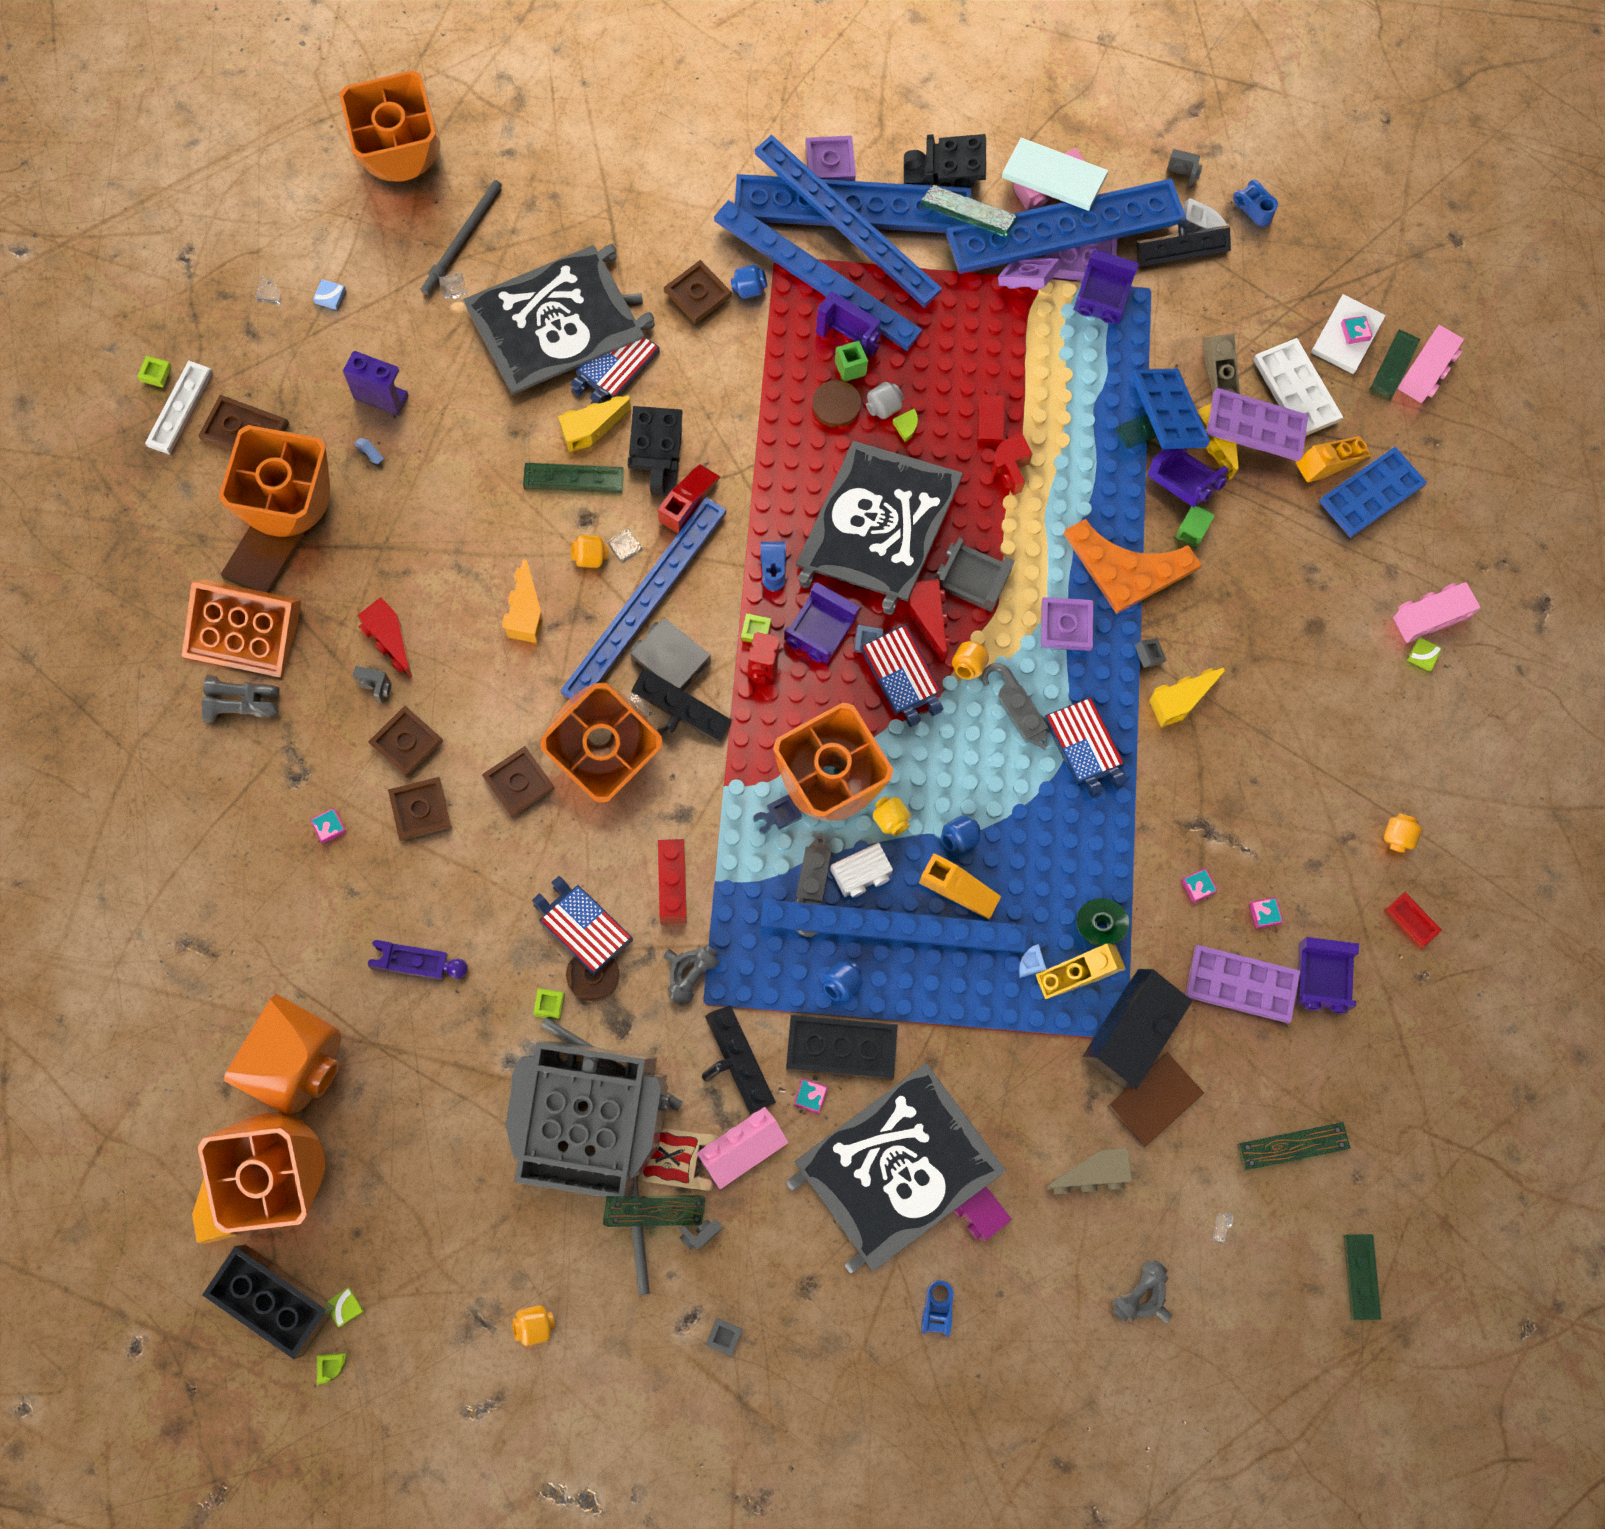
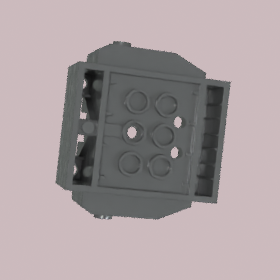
M558 1041L536 1042L535 1055L521 1057L515 1065L511 1079V1093L505 1126L513 1157L518 1159L514 1182L619 1200L631 1197L635 1177L642 1174L659 1147L664 1111L668 1112L671 1096L667 1095V1075L655 1073L657 1057ZM560 1052L568 1054L566 1061L560 1060ZM577 1054L584 1055L583 1062L576 1061ZM604 1058L627 1062L626 1069L597 1067L598 1059ZM582 1101L588 1103L587 1111L581 1110L580 1103ZM562 1141L568 1143L567 1151H563L560 1148ZM589 1145L595 1147L596 1152L594 1155L588 1154L587 1147Z

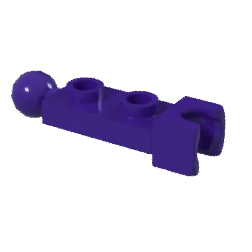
M374 940L372 944L378 951L383 952V956L378 960L370 959L368 961V967L373 970L437 980L443 979L444 972H448V975L454 979H460L468 971L467 962L461 958H454L448 962L447 952L393 944L392 942Z

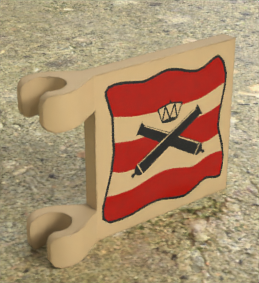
M662 1128L659 1147L642 1174L639 1175L638 1181L711 1192L713 1182L710 1179L694 1178L698 1159L696 1153L699 1152L700 1145L706 1146L719 1137L711 1134Z

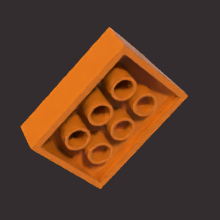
M206 579L193 581L191 584L182 657L281 678L297 629L301 599Z

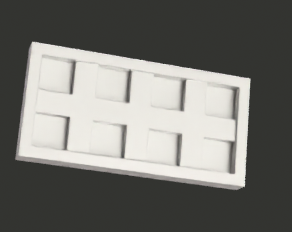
M1297 338L1254 356L1253 361L1278 405L1308 414L1306 436L1341 422L1342 414Z

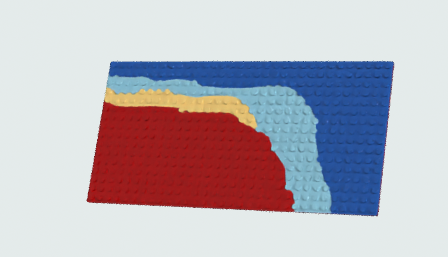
M818 259L922 329L921 335L908 351L884 335H880L877 352L873 357L869 356L867 358L866 375L847 381L859 393L861 398L860 413L856 420L848 426L829 427L822 424L815 417L812 407L813 395L817 388L825 382L832 380L843 381L835 364L836 347L855 341L833 328L830 329L824 338L816 334L818 307L825 300L826 296L774 262L709 946L719 953L717 958L721 962L714 969L706 970L704 1004L719 1007L731 1005L732 1008L1094 1038L1130 982L1140 659L1135 644L1141 641L1142 601L1116 614L1063 533L1067 528L1086 519L1102 537L1111 543L1134 552L1143 553L1148 415L1133 382L1132 374L1134 370L1149 369L1152 292L1149 288L1131 286L1119 324H1108L1100 318L1082 316L1073 310L1082 282L1051 279L1042 289L1035 290L1030 287L1011 289L1007 286H999V275L972 272L959 274L958 271L920 268L942 288L941 293L924 308L876 264ZM884 382L896 384L904 396L902 408L886 419H882L877 415H871L866 407L868 392ZM980 394L1005 396L1003 441L1023 433L1033 453L1030 464L1019 468L1025 484L1022 492L1016 495H1012L1010 489L1004 486L1002 475L995 478L992 475L994 455L1001 443L978 442ZM915 409L918 417L917 427L913 436L904 442L893 424V419ZM853 441L963 473L962 480L917 582L939 580L935 578L941 564L946 565L949 559L946 557L947 551L951 543L956 545L959 537L964 539L963 545L1001 562L1004 561L1005 557L1015 560L1012 571L992 612L945 592V604H942V613H947L948 626L944 628L945 636L950 638V651L946 652L944 660L940 661L909 616L908 601L898 599L896 609L890 615L884 613L882 606L887 596L886 594L819 573L814 574L810 588L800 586L801 582L798 577L803 568L797 567L796 563ZM786 541L785 584L778 591H770L763 585L760 542ZM815 582L860 606L858 617L828 664L822 661H814L808 656L807 652L800 648L799 650L793 649L784 640V631L787 627L790 628L810 597V592ZM1043 597L1093 600V648L1091 651L1041 648V601ZM746 613L771 618L768 635L777 636L780 639L779 657L773 681L766 682L765 684L756 683L748 676V656L752 642L741 640ZM858 625L883 629L882 635L902 625H907L941 690L939 694L935 695L944 708L941 713L932 717L926 704L915 709L921 721L909 728L902 712L894 715L863 654L853 652ZM967 641L981 643L989 654V661L986 667L993 663L1007 666L1019 685H1022L1043 720L1045 715L1092 697L1125 763L1122 768H1119L1127 780L1124 782V786L1114 789L1109 777L1105 776L1098 779L1103 788V791L1100 792L1101 795L1091 799L1084 783L1076 786L1049 728L1046 731L1047 747L1045 750L1029 741L1025 743L999 702V691L1006 684L999 672L994 671L988 675V686L984 685L982 674L975 679H963L956 674L952 666V659L958 647ZM841 703L854 705L893 768L891 780L864 809L849 818L839 821H823L810 817L799 809L802 814L801 820L780 830L774 824L767 833L760 834L759 828L765 826L766 822L764 820L754 822L753 816L759 812L768 813V804L788 795L773 750L776 739ZM827 766L822 769L830 775L841 773L835 767ZM885 796L900 798L911 813L909 828L897 836L884 834L873 819V812L877 808L875 806L876 802ZM965 815L978 822L980 826L979 843L962 854L950 852L941 841L943 826L958 816ZM822 833L827 848L831 851V857L821 905L1027 925L1026 949L1024 953L827 933H818L814 936L805 937L795 930L760 927L763 899L795 902L805 847H809ZM879 842L893 869L892 875L889 876L890 880L878 887L875 884L866 887V892L858 897L852 898L849 895L844 898L830 870L831 865ZM933 853L958 865L1001 896L989 920L919 884ZM1104 898L1120 904L1127 912L1130 923L1125 938L1115 944L1126 968L1125 970L1049 999H1045L1036 974L1019 977L1021 958L1031 947L1039 944L1046 970L1100 947L1087 942L1079 934L1076 927L1077 913L1082 905L1093 899ZM1098 925L1099 928H1106L1104 925ZM839 961L856 964L861 970L863 979L862 987L847 1001H835L823 989L824 975Z

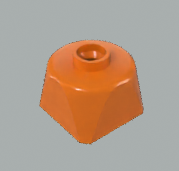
M411 70L345 86L341 90L339 97L352 153L370 174L385 181L400 182L420 176L433 165L439 154L441 141L420 73Z
M247 425L238 430L218 497L225 507L262 533L278 537H289L303 533L312 528L322 518L329 502L330 478L326 446L320 438Z
M594 683L577 692L561 707L540 739V747L593 800L603 803L608 802L662 748V736L639 708L622 692L607 683ZM597 728H606L611 731L610 739L601 745L591 742L588 735Z
M841 703L778 737L774 743L775 758L789 796L798 809L818 820L839 821L853 816L864 809L881 792L892 777V766L854 705L848 703ZM827 766L835 767L841 773L830 775L822 769Z
M275 994L268 1001L227 1069L224 1081L286 1115H296L307 1106L313 1097H321L332 1083L339 1066V1062L335 1059L341 1044L340 1030L282 996Z
M282 1112L260 1114L235 1123L204 1137L197 1147L214 1226L223 1233L301 1224L317 1195L325 1174V1155L318 1136L305 1122L293 1115H286Z

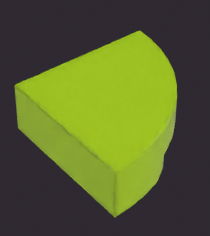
M915 409L893 419V424L904 442L908 441L913 436L917 427L918 417Z
M347 1353L317 1355V1385L332 1381L342 1372L347 1361Z

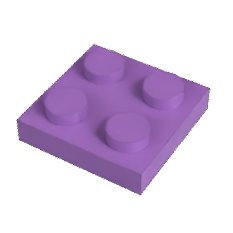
M852 136L806 138L807 167L820 179L856 180Z
M1028 258L1010 262L998 276L999 286H1007L1011 289L1019 287H1030L1035 290L1042 289L1059 270L1060 261L1059 259Z
M1043 597L1041 601V648L1091 651L1093 648V600Z

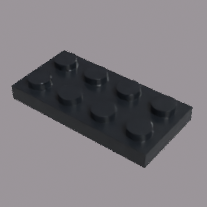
M791 1015L786 1070L893 1080L898 1025Z

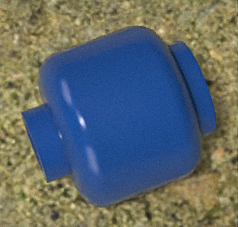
M756 264L737 268L734 272V278H731L733 292H738L743 299L763 294L764 288L767 287L764 269H760Z
M960 815L943 826L941 841L950 852L962 854L979 843L980 826L976 820L968 816Z
M839 961L824 975L823 989L835 1001L849 1000L862 987L863 979L860 968L852 962Z

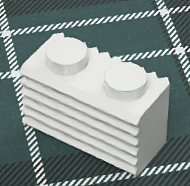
M879 842L832 864L830 869L844 898L849 895L852 898L858 897L866 892V887L875 884L876 887L885 884L890 880L889 876L892 875L893 871Z

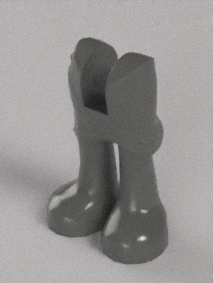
M206 675L203 686L205 697L202 698V717L204 723L214 722L220 713L252 714L261 718L272 717L278 714L277 704L261 702V698H278L280 693L279 687L244 682V685L220 681L217 676ZM221 695L243 696L242 701L218 699L215 697Z

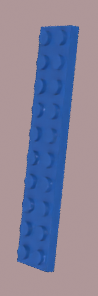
M737 174L735 204L761 222L833 226L782 178L778 176ZM822 179L876 229L946 233V228L970 223L971 188ZM934 188H939L940 190L937 193L933 192ZM929 195L934 196L933 200H928L927 197Z
M1170 178L1099 194L1096 196L1089 211L1063 202L1009 214L1013 216L1011 218L1013 220L1005 218L1007 217L1005 215L1004 217L1000 216L998 218L946 228V237L958 272L962 274L1178 225V220L1182 217L1186 218L1173 181ZM1004 223L1006 224V227L1002 228L999 224Z

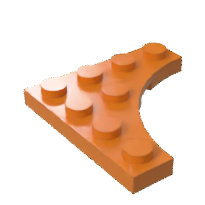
M1086 519L1067 528L1063 533L1116 614L1199 570L1202 566L1189 545L1175 551L1158 554L1130 551L1106 540Z

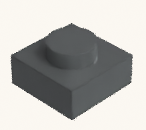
M1158 638L1143 640L1135 644L1138 657L1144 668L1160 665L1167 661Z
M716 1318L706 1345L732 1356L742 1328Z

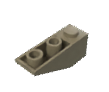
M1235 334L1203 337L1204 361L1212 394L1216 388L1240 394Z
M1128 1148L1098 1151L1048 1184L1046 1190H1054V1195L1071 1193L1070 1188H1081V1192L1098 1191L1097 1186L1107 1185L1108 1190L1125 1189L1124 1184L1132 1182Z

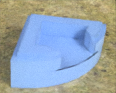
M359 438L354 443L361 453L365 452L371 462L378 464L384 459L368 439Z
M1039 944L1031 947L1021 958L1019 964L1020 978L1046 970Z

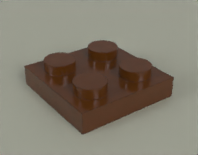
M701 260L664 287V292L695 324L732 297V291Z
M404 706L368 742L407 778L443 740L408 707Z
M526 746L482 774V777L511 818L555 790L554 785Z
M440 777L388 789L400 841L452 828Z

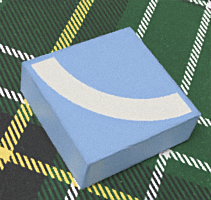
M322 279L314 295V303L338 310L346 291L345 286Z

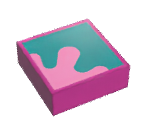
M1366 316L1342 320L1341 326L1347 344L1370 341L1373 337Z
M335 808L310 819L322 844L346 833Z
M1206 868L1181 880L1192 903L1211 896L1218 891Z
M1276 897L1254 901L1249 904L1256 929L1283 923Z
M802 1078L793 1105L819 1114L828 1087Z

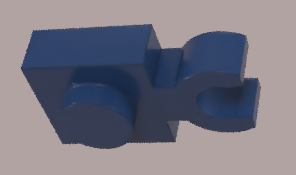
M789 794L768 804V813L759 812L753 816L754 822L758 820L766 822L765 826L759 828L760 834L767 833L774 824L780 830L802 819L801 812Z

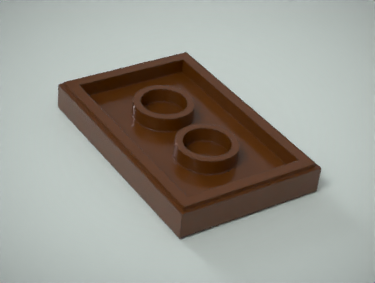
M219 395L198 436L202 441L232 451L238 430L251 425L285 432L289 422L283 417Z
M250 526L221 575L223 578L245 588L270 593L305 535L300 533L289 537L267 535Z
M1167 1052L1152 1065L1137 1090L1127 1088L1108 1107L1140 1143L1146 1147L1199 1099L1204 1092Z

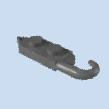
M1000 663L988 665L982 673L984 685H989L988 675L991 672L996 671L1002 675L1006 684L1002 686L998 694L1000 704L1025 743L1029 741L1045 750L1047 747L1046 731L1048 726L1022 685H1019L1007 666Z
M822 833L809 847H805L795 902L822 904L831 851L828 850ZM795 930L797 933L805 937H810L818 934L817 932Z

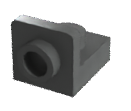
M1173 149L1167 170L1177 174L1189 175L1187 186L1192 187L1194 179L1199 180L1202 165H1198L1200 155Z
M355 666L353 677L359 683L358 685L369 690H373L376 687L374 697L378 703L383 704L384 698L389 696L392 687L387 674Z
M716 1218L712 1222L707 1219L695 1230L698 1235L694 1237L683 1225L680 1228L683 1235L679 1238L689 1250L695 1247L699 1251L723 1229V1226Z

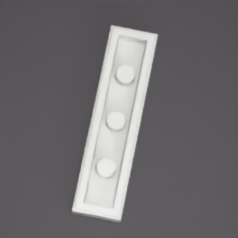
M188 360L145 442L147 447L169 455L172 453L213 374L211 368Z

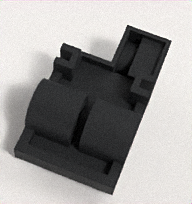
M930 134L927 135L926 155L919 150H910L904 154V184L936 186V183L939 182L940 186H944V183H951L953 187L972 188L975 181L986 180V134L939 138L938 144H935L934 135Z
M633 406L629 447L630 457H628L627 465L629 469L651 470V495L668 496L677 485L679 451L682 438V409Z

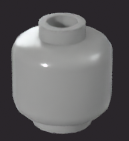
M884 382L868 392L866 407L871 415H877L882 419H886L902 408L904 396L896 384Z

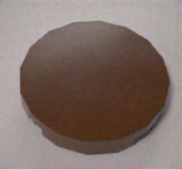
M832 380L825 382L817 388L813 395L812 407L814 415L822 424L829 427L848 426L856 420L860 413L861 398L859 393L851 384L845 381Z
M575 957L568 963L566 971L567 983L573 994L584 1001L590 1002L604 1000L611 995L618 985L620 976L615 959L595 977Z

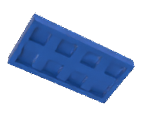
M1179 369L1134 370L1132 374L1133 382L1161 448H1206L1210 439Z
M1395 446L1327 493L1319 502L1345 533L1352 538L1422 489L1427 482Z

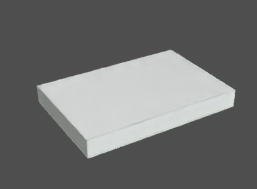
M1343 294L1311 353L1354 374L1386 315ZM1366 316L1373 336L1371 340L1347 344L1341 326L1342 320Z

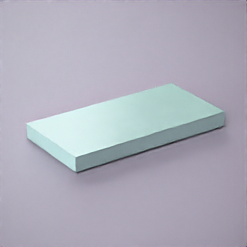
M1020 138L1002 173V178L1089 211L1107 177L1108 170Z

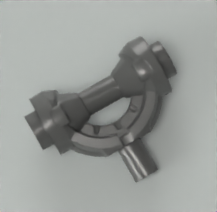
M699 945L696 950L685 953L681 952L679 955L670 949L667 950L664 958L672 964L670 966L671 984L667 988L671 993L668 997L680 1006L684 1002L689 1005L694 995L692 993L694 983L702 972L718 966L721 962L717 958L719 953L709 945H706L704 948ZM694 963V967L691 969L688 975L685 978H683L685 969L689 965Z
M1147 1260L1142 1266V1276L1139 1284L1131 1293L1124 1296L1121 1294L1111 1302L1115 1307L1112 1312L1123 1322H1126L1127 1319L1133 1322L1136 1318L1153 1317L1155 1314L1164 1323H1167L1172 1318V1314L1163 1306L1166 1301L1165 1283L1168 1280L1166 1275L1168 1270L1157 1260L1153 1262ZM1149 1288H1152L1149 1300L1144 1304H1139V1300Z

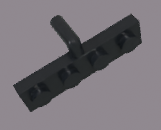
M1182 217L1178 220V234L1136 241L1137 263L1142 267L1231 251L1230 227L1225 225L1194 231L1195 224Z
M646 668L642 669L631 690L635 695L671 715L667 724L657 728L661 736L673 733L681 721L718 743L721 742L731 722L730 718Z
M731 1005L708 1013L705 1018L724 1060L716 1062L702 1073L703 1080L710 1081L721 1072L729 1069L750 1114L764 1107L768 1108L774 1105L776 1101Z

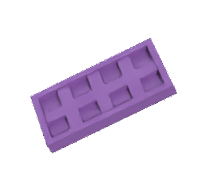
M1216 388L1212 396L1207 435L1299 461L1303 456L1308 414Z
M1196 945L1194 947L1185 995L1190 999L1290 1023L1300 970Z

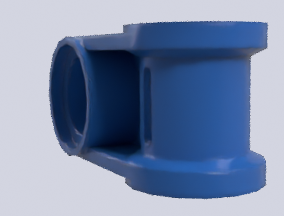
M1251 180L1247 187L1237 190L1233 194L1237 207L1243 210L1255 224L1267 226L1272 222L1278 202L1259 181Z
M786 541L760 542L763 585L770 591H778L785 584Z
M938 1280L930 1283L927 1287L921 1333L926 1334L927 1331L944 1333L947 1337L950 1336L954 1293L948 1282ZM938 1285L944 1286L947 1290V1296L941 1302L936 1301L933 1297V1289ZM931 1320L942 1321L943 1323H931Z

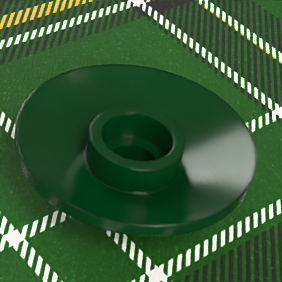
M1104 898L1086 902L1079 909L1076 917V927L1079 934L1087 942L1097 946L1119 943L1127 935L1130 925L1125 909L1115 901ZM1098 925H1104L1106 928H1099Z

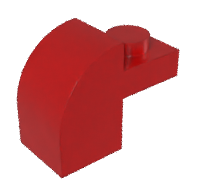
M1023 433L1004 440L997 447L992 463L993 477L1002 475L1003 484L1006 488L1010 489L1012 495L1022 492L1025 480L1019 468L1029 465L1033 455Z

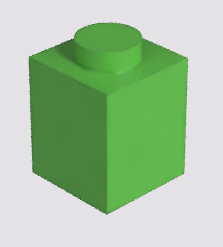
M860 341L836 347L835 364L842 380L845 382L866 375L868 360Z
M1191 506L1175 538L1197 549L1215 515L1210 513L1205 507L1195 506L1193 508Z

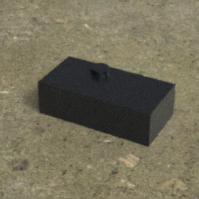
M1138 969L1088 1046L1083 1057L1120 1087L1137 1090L1191 1005L1192 1000L1154 969Z
M246 1244L234 1246L202 1294L206 1299L293 1360L304 1356L335 1308L321 1296Z

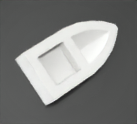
M1191 198L1185 201L1183 210L1186 219L1195 224L1196 230L1227 225L1224 219L1212 208Z

